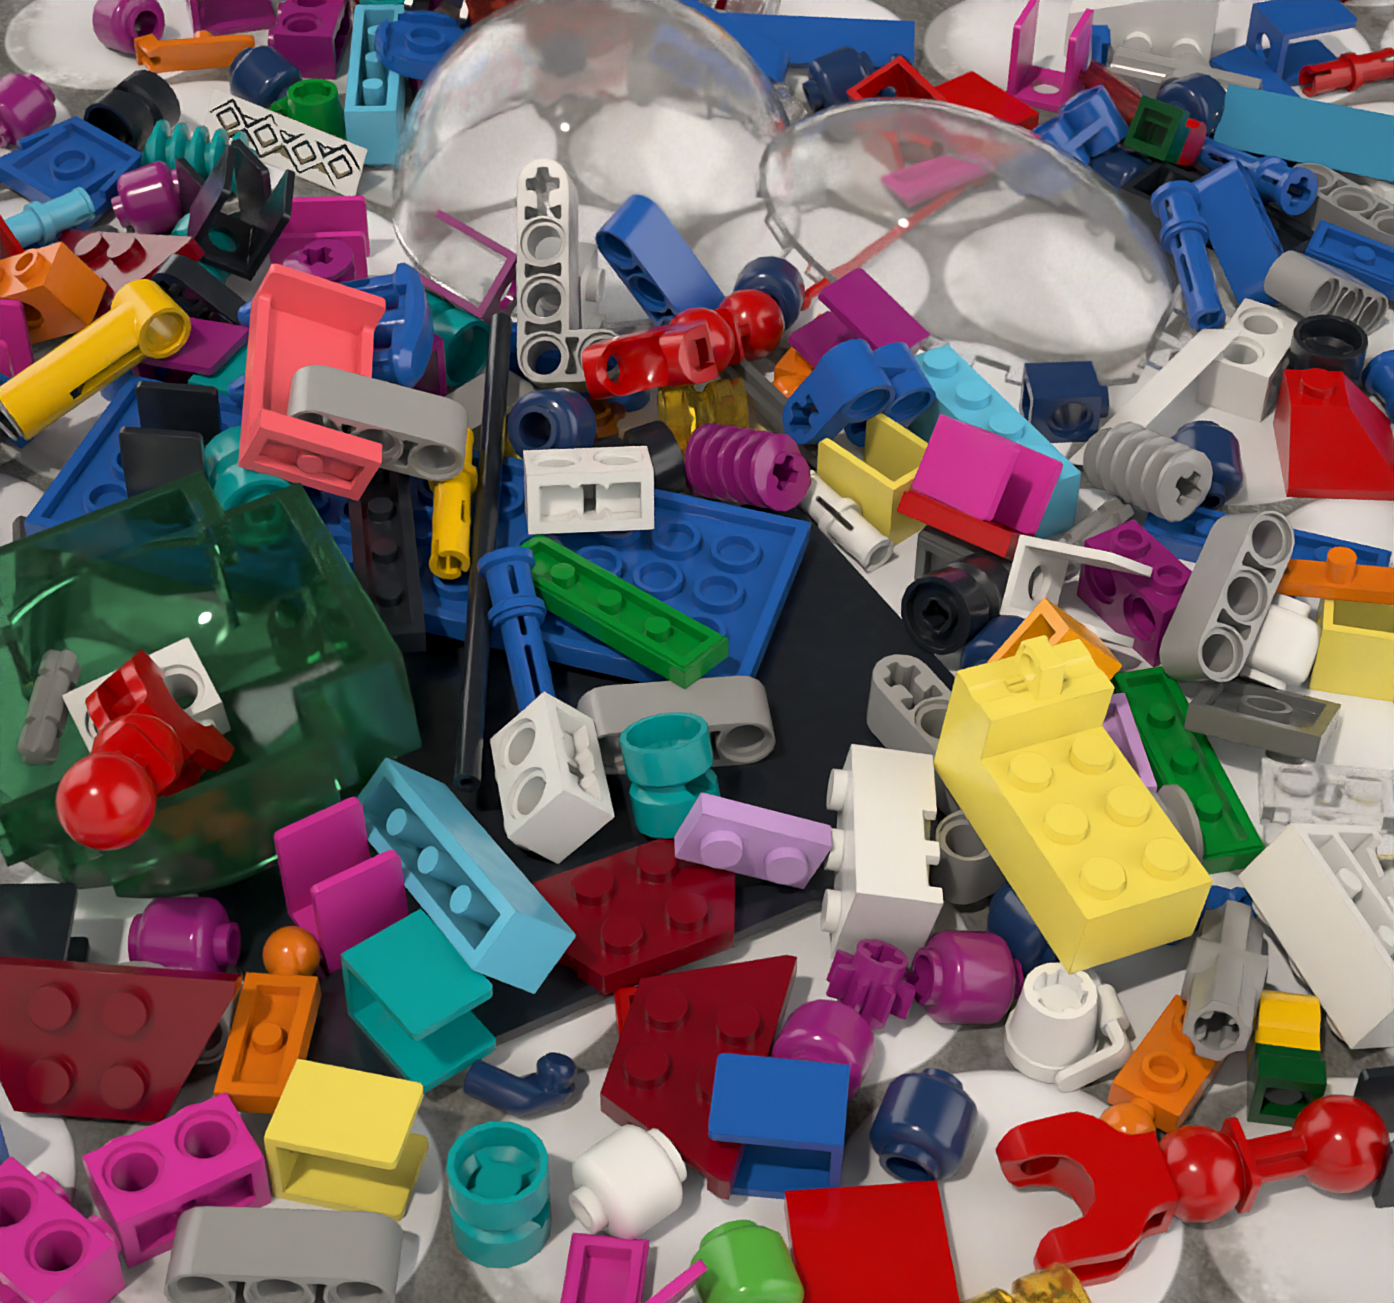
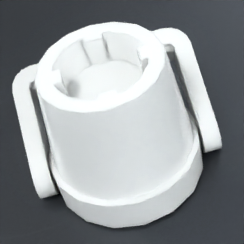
M1046 963L1034 968L1027 975L1016 1008L1009 1014L1003 1037L1005 1054L1014 1068L1031 1079L1044 1083H1056L1059 1091L1067 1093L1075 1091L1123 1067L1133 1054V1048L1125 1033L1129 1027V1020L1115 989L1111 985L1103 984L1093 967L1068 974L1061 963ZM1097 1022L1102 1034L1109 1036L1112 1043L1111 1046L1097 1052L1100 1041Z

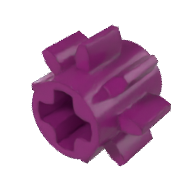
M864 939L858 942L854 955L839 949L836 951L826 978L829 982L826 995L856 1010L867 1021L871 1030H878L886 1025L889 1014L904 1020L907 1018L918 990L913 986L917 974L906 970L909 959L897 947L880 940Z

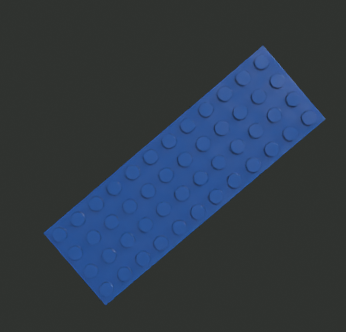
M135 375L128 377L24 521L28 541L357 616L348 498L295 483L301 502V511L297 521L286 533L273 540L258 543L241 542L229 536L221 524L216 507L211 522L135 517L130 515L118 435L124 426L141 427L135 391L138 382L162 381ZM218 394L223 431L231 427L241 426L243 405L234 403L227 395ZM472 449V465L476 467L478 473L479 450ZM503 456L497 549L520 546L536 535H528L525 513L524 462L521 459ZM409 475L425 631L464 641L470 567L466 572L461 570V576L451 580L442 579L431 572L429 559L431 557L434 492L430 490L428 480ZM654 488V529L543 535L728 638L729 656L701 678L749 676L755 679L808 546L811 522ZM475 490V491L473 492V494L471 495V510H470L471 524H470V542H469V557H470V560H471V548H472V536H473V523H474V510H475L476 490ZM546 609L545 621L540 625L548 661L643 683L669 681ZM491 627L490 647L505 650L502 634L495 632V629Z

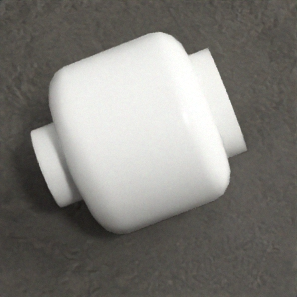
M1275 593L1245 664L1238 676L1257 684L1285 690L1287 684L1299 685L1305 682L1316 658L1321 636V627L1313 620L1307 618L1311 606L1292 597Z
M626 1124L580 1154L573 1161L572 1179L575 1191L568 1196L569 1204L579 1222L590 1233L596 1234L603 1230L609 1236L635 1239L679 1208L683 1196L681 1182L687 1179L685 1164L674 1145L659 1130L652 1128L646 1132L640 1127Z

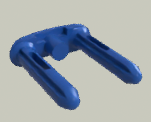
M403 262L397 264L396 271L393 274L339 283L384 298L386 300V309L398 308L385 311L375 328L373 347L377 349L390 346V348L373 351L372 378L413 389L424 375L431 356L434 339L433 315L417 269ZM253 298L238 310L237 317L242 326L249 327ZM245 373L232 381L228 386V396L231 401L242 405Z

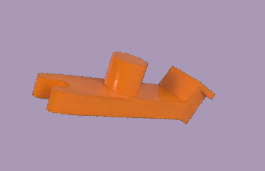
M201 30L196 32L193 38L158 40L153 34L134 38V46L138 66L144 65L148 71L163 73L230 67L240 52L245 48L255 46V38L253 35L245 34L213 36L209 31Z
M1341 546L1334 547L1328 551L1326 562L1290 558L1275 593L1289 596L1394 605V568L1356 564L1357 555L1353 550Z

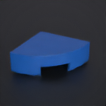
M1092 25L1086 71L1088 89L1104 85L1105 89L1109 90V86H1107L1109 69L1106 64L1108 49L1111 46V34L1108 25Z

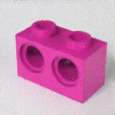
M226 1092L205 1102L188 1105L169 1118L131 1135L116 1137L107 1142L103 1147L82 1156L93 1202L101 1218L118 1236L122 1244L120 1254L128 1269L172 1249L178 1218L184 1211L203 1206L261 1208L272 1203L264 1156Z
M12 1156L0 1165V1303H108L126 1288L118 1254L122 1251V1244L113 1229L99 1216L92 1214L86 1219L75 1210L60 1184L46 1172H40L35 1176ZM69 1267V1268H67V1269H65V1270L57 1271V1270H59V1269H61V1268Z

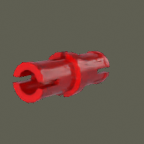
M1387 47L1361 55L1347 52L1340 54V57H1337L1334 61L1305 65L1299 72V85L1303 86L1313 83L1312 86L1303 88L1302 92L1306 97H1314L1317 94L1345 89L1347 92L1357 91L1366 83L1394 79V60L1385 62L1386 58L1394 57V49Z

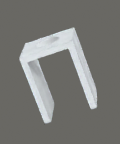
M1020 535L999 614L1015 615L1026 619L1044 597L1058 606L1069 561L1151 577L1153 568L1111 552ZM1040 566L1043 572V583L1039 594L1032 600L1028 591L1029 580L1035 568ZM1081 623L1097 634L1102 642L1128 648L1133 647L1134 638L1094 625Z

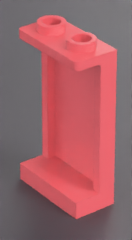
M272 264L251 302L238 467L279 477L283 480L358 501L382 463V444L290 417L286 414L292 377L297 370L305 366H329L372 378L373 337L375 328L386 311V300L384 298L280 264Z

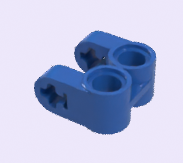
M1104 85L1081 90L1059 107L1058 116L1047 120L1028 134L1021 135L1000 151V159L1005 170L1018 185L1023 188L1055 187L1079 173L1087 166L1091 157L1108 150L1127 135L1129 126Z
M851 339L838 344L821 357L817 367L786 402L782 414V424L785 434L795 440L798 445H818L825 438L833 440L844 428L846 437L853 445L865 447L866 422L868 419L883 413L904 428H907L931 406L935 400L936 393L907 344L895 342L872 351L866 340ZM817 408L818 412L812 413L811 409Z

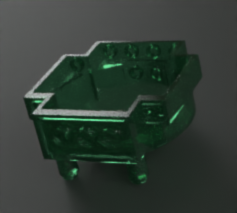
M202 471L0 546V850L7 867L23 861L37 872L59 883H74L77 889L111 886L116 897L168 898L224 887L252 877L278 864L273 838L276 831L341 802L339 794L347 788L351 797H358L385 758L398 763L397 757L422 747L402 654L300 482L224 511ZM188 637L222 701L231 731L222 735L235 748L230 760L217 771L208 769L199 778L196 785L170 796H162L156 799V810L153 820L146 832L134 843L111 851L94 850L77 843L63 829L56 812V792L63 775L74 763L89 755L70 712L64 734L58 738L62 742L58 757L50 766L41 764L29 766L22 762V754L17 749L21 730L27 725L24 723L33 687L37 677L41 676L37 673L42 656L50 649L60 652L69 649L76 653V661L81 666L78 683L74 688L77 689L119 669L141 649L150 655ZM181 697L175 701L184 710L191 706L196 698Z

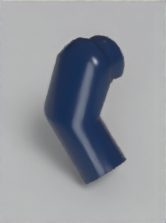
M549 1052L539 1058L536 1064L537 1071L522 1076H516L485 1061L477 1060L466 1075L463 1090L465 1094L511 1115L527 1116L564 1105L576 1089L575 1083L572 1080L576 1076L577 1069L570 1057L557 1052Z

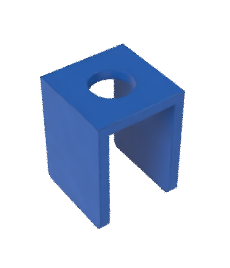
M1269 0L1253 3L1245 45L1290 87L1299 86V72L1303 66L1334 61L1337 57L1318 39L1288 44L1289 40L1354 28L1357 24V18L1339 0ZM1264 34L1268 37L1270 48H1262Z
M722 1053L717 1057L708 1136L714 1141L746 1144L731 1195L784 1200L785 1191L840 1187L850 1065Z

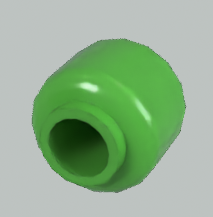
M735 1220L715 1227L700 1241L699 1250L690 1262L691 1267L701 1259L708 1268L692 1287L698 1303L803 1302L804 1288L782 1236L779 1232L765 1226H757L755 1222L750 1220Z

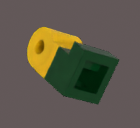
M1262 989L1252 1022L1250 1050L1247 1051V1121L1293 1127L1297 1116L1308 1104L1324 1097L1327 1086L1326 1061L1321 1060L1320 1002L1318 996ZM1266 1087L1297 1090L1301 1094V1099L1294 1104L1280 1105L1268 1100L1264 1093Z

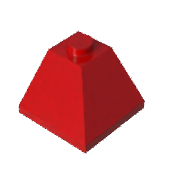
M1320 368L1307 370L1284 369L1273 428L1286 497L1394 501V438L1389 418L1342 371H1327Z

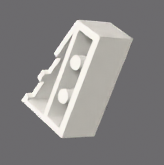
M1072 0L1068 13L1063 56H1067L1068 40L1086 8L1094 10L1092 25H1108V29H1110L1111 46L1108 49L1107 62L1112 63L1118 46L1172 59H1176L1178 56L1186 53L1196 54L1203 57L1209 63L1220 0Z
M851 744L843 770L832 769L829 778L827 809L838 811L837 829L831 828L832 848L824 858V869L835 871L834 890L826 889L824 893L820 928L823 932L832 933L831 960L834 959L838 949L854 955L859 941L875 939L889 943L904 952L909 959L907 969L911 970L914 955L919 948L925 946L943 906L942 888L929 886V864L938 865L940 859L939 842L930 841V820H935L937 814L933 755Z
M1290 823L1238 878L1252 898V906L1255 913L1264 923L1272 928L1289 954V963L1293 971L1300 979L1308 983L1315 996H1318L1319 1002L1327 1013L1326 1019L1333 1032L1345 1041L1350 1049L1394 1047V873L1389 871L1386 875L1384 874L1374 852V849L1383 842L1376 825Z

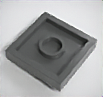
M1236 678L1226 682H1207L1189 703L1184 729L1265 749V755L1274 761L1290 765H1301L1305 763V760L1316 762L1337 727L1342 704Z

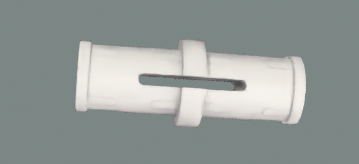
M810 470L811 485L806 496L798 506L818 524V528L832 543H839L860 562V565L865 570L874 571L880 568L890 558L894 548L893 542L888 537L883 536L862 516V508L850 497L842 498L814 470ZM829 510L834 511V512H835L850 528H852L853 530H852V531L847 530V529H846L830 512H828V511H829Z

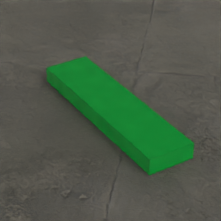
M536 534L519 546L533 551L536 564L531 570L535 592L538 598L544 600L547 610L681 688H688L729 656L728 638L543 534Z
M1162 666L1116 673L1110 680L1115 687L1113 694L1125 693L1157 784L1156 792L1163 785H1178L1186 792L1193 804L1202 831L1204 847L1202 866L1210 875L1247 868L1265 849V846L1206 735L1184 729L1189 703L1178 682L1171 679L1165 673Z

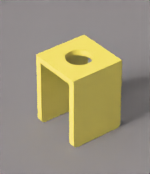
M879 413L866 422L864 462L829 438H825L818 443L817 474L842 498L850 497L862 508V516L883 536L888 537L894 546L922 530L927 525L896 511L904 491H917L912 489L911 485L928 443L883 413Z
M1320 598L1315 622L1321 627V636L1316 658L1309 673L1308 689L1394 702V605Z
M297 1059L263 1137L273 1197L334 1210L380 1213L392 1218L396 1222L401 1221L429 1149L426 1136L410 1133L424 1096L422 1084Z

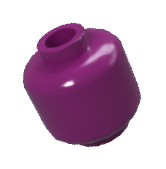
M98 0L94 6L92 15L93 30L98 40L109 49L136 55L134 38L153 34L158 40H161L163 37L165 17L157 0Z
M9 73L0 79L1 147H6L8 144L18 147L17 140L46 129L55 121V96L44 81L31 73Z
M157 161L124 173L119 177L117 183L119 195L111 198V203L116 217L123 228L132 225L137 234L158 235L174 229L178 221L183 218L176 168L171 169L167 163Z
M163 896L154 898L144 909L143 913L136 914L129 928V961H148L180 970L225 973L227 966L236 965L241 952V932L238 924L229 921L225 907L212 897Z
M945 930L935 933L926 943L925 947L918 949L911 965V971L917 974L913 985L918 989L915 995L916 1002L924 1006L931 1018L942 1024L988 1025L999 1022L1009 1011L1011 1002L1018 999L1023 987V970L1019 960L1013 958L1006 941L990 931Z
M817 999L803 1003L789 1015L774 1044L770 1057L850 1065L847 1100L849 1102L857 1095L875 1056V1040L869 1024L856 1010L838 1001Z

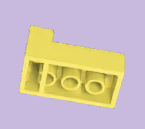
M1043 635L1022 641L1015 656L957 671L933 764L934 769L1067 973L1073 974L1192 936L1213 880L1102 726L1115 688L1105 673L1096 666L1091 654L1080 639L1051 646L1047 636Z

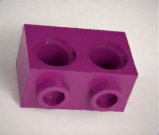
M286 0L285 2H280L277 10L276 27H270L268 32V46L274 47L295 64L302 72L303 78L336 80L353 30L350 0Z
M1133 519L1086 539L1084 547L1115 553L1152 567L1151 577L1081 563L1077 596L1116 633L1134 638L1132 648L1152 667H1157L1161 665L1159 651L1162 639L1192 571Z

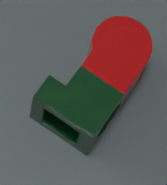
M1142 95L1123 145L1165 162L1190 166L1202 149L1206 137V125L1189 118L1191 112Z

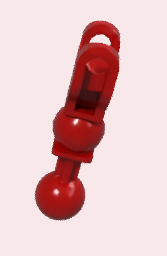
M743 289L728 295L716 309L691 307L679 312L668 325L652 327L589 345L582 352L583 372L589 394L594 400H602L664 386L678 388L697 385L718 378V375L727 366L741 363L744 358L747 361L760 360L770 355L778 347L785 329L783 312L778 303L768 294L755 289ZM611 355L617 360L620 374L619 379L613 381L610 380L606 373L607 361Z
M143 649L139 650L86 697V707L98 730V734L94 738L91 753L78 760L66 771L57 788L56 812L60 824L74 841L90 849L111 851L134 843L149 828L156 810V799L165 796L168 799L181 802L194 791L197 781L208 769L217 771L230 760L235 749L213 724L204 726L192 719L181 709L170 695L164 683L165 672Z
M1334 1094L1318 1098L1308 1104L1297 1116L1292 1130L1252 1139H1246L1237 1117L1226 1118L1220 1132L1206 1125H1184L1168 1133L1158 1143L1154 1131L1132 1135L1117 1131L1104 1120L1075 1111L1018 1125L1004 1135L995 1151L1002 1173L1008 1182L1019 1188L1055 1187L1071 1196L1082 1212L1081 1218L1049 1230L1040 1240L1033 1259V1265L1041 1285L1050 1291H1064L1116 1280L1131 1263L1137 1245L1146 1237L1167 1232L1173 1217L1185 1223H1210L1227 1214L1234 1207L1239 1214L1250 1212L1262 1184L1303 1175L1313 1185L1329 1192L1352 1193L1362 1190L1380 1176L1390 1137L1386 1124L1373 1107L1356 1097Z

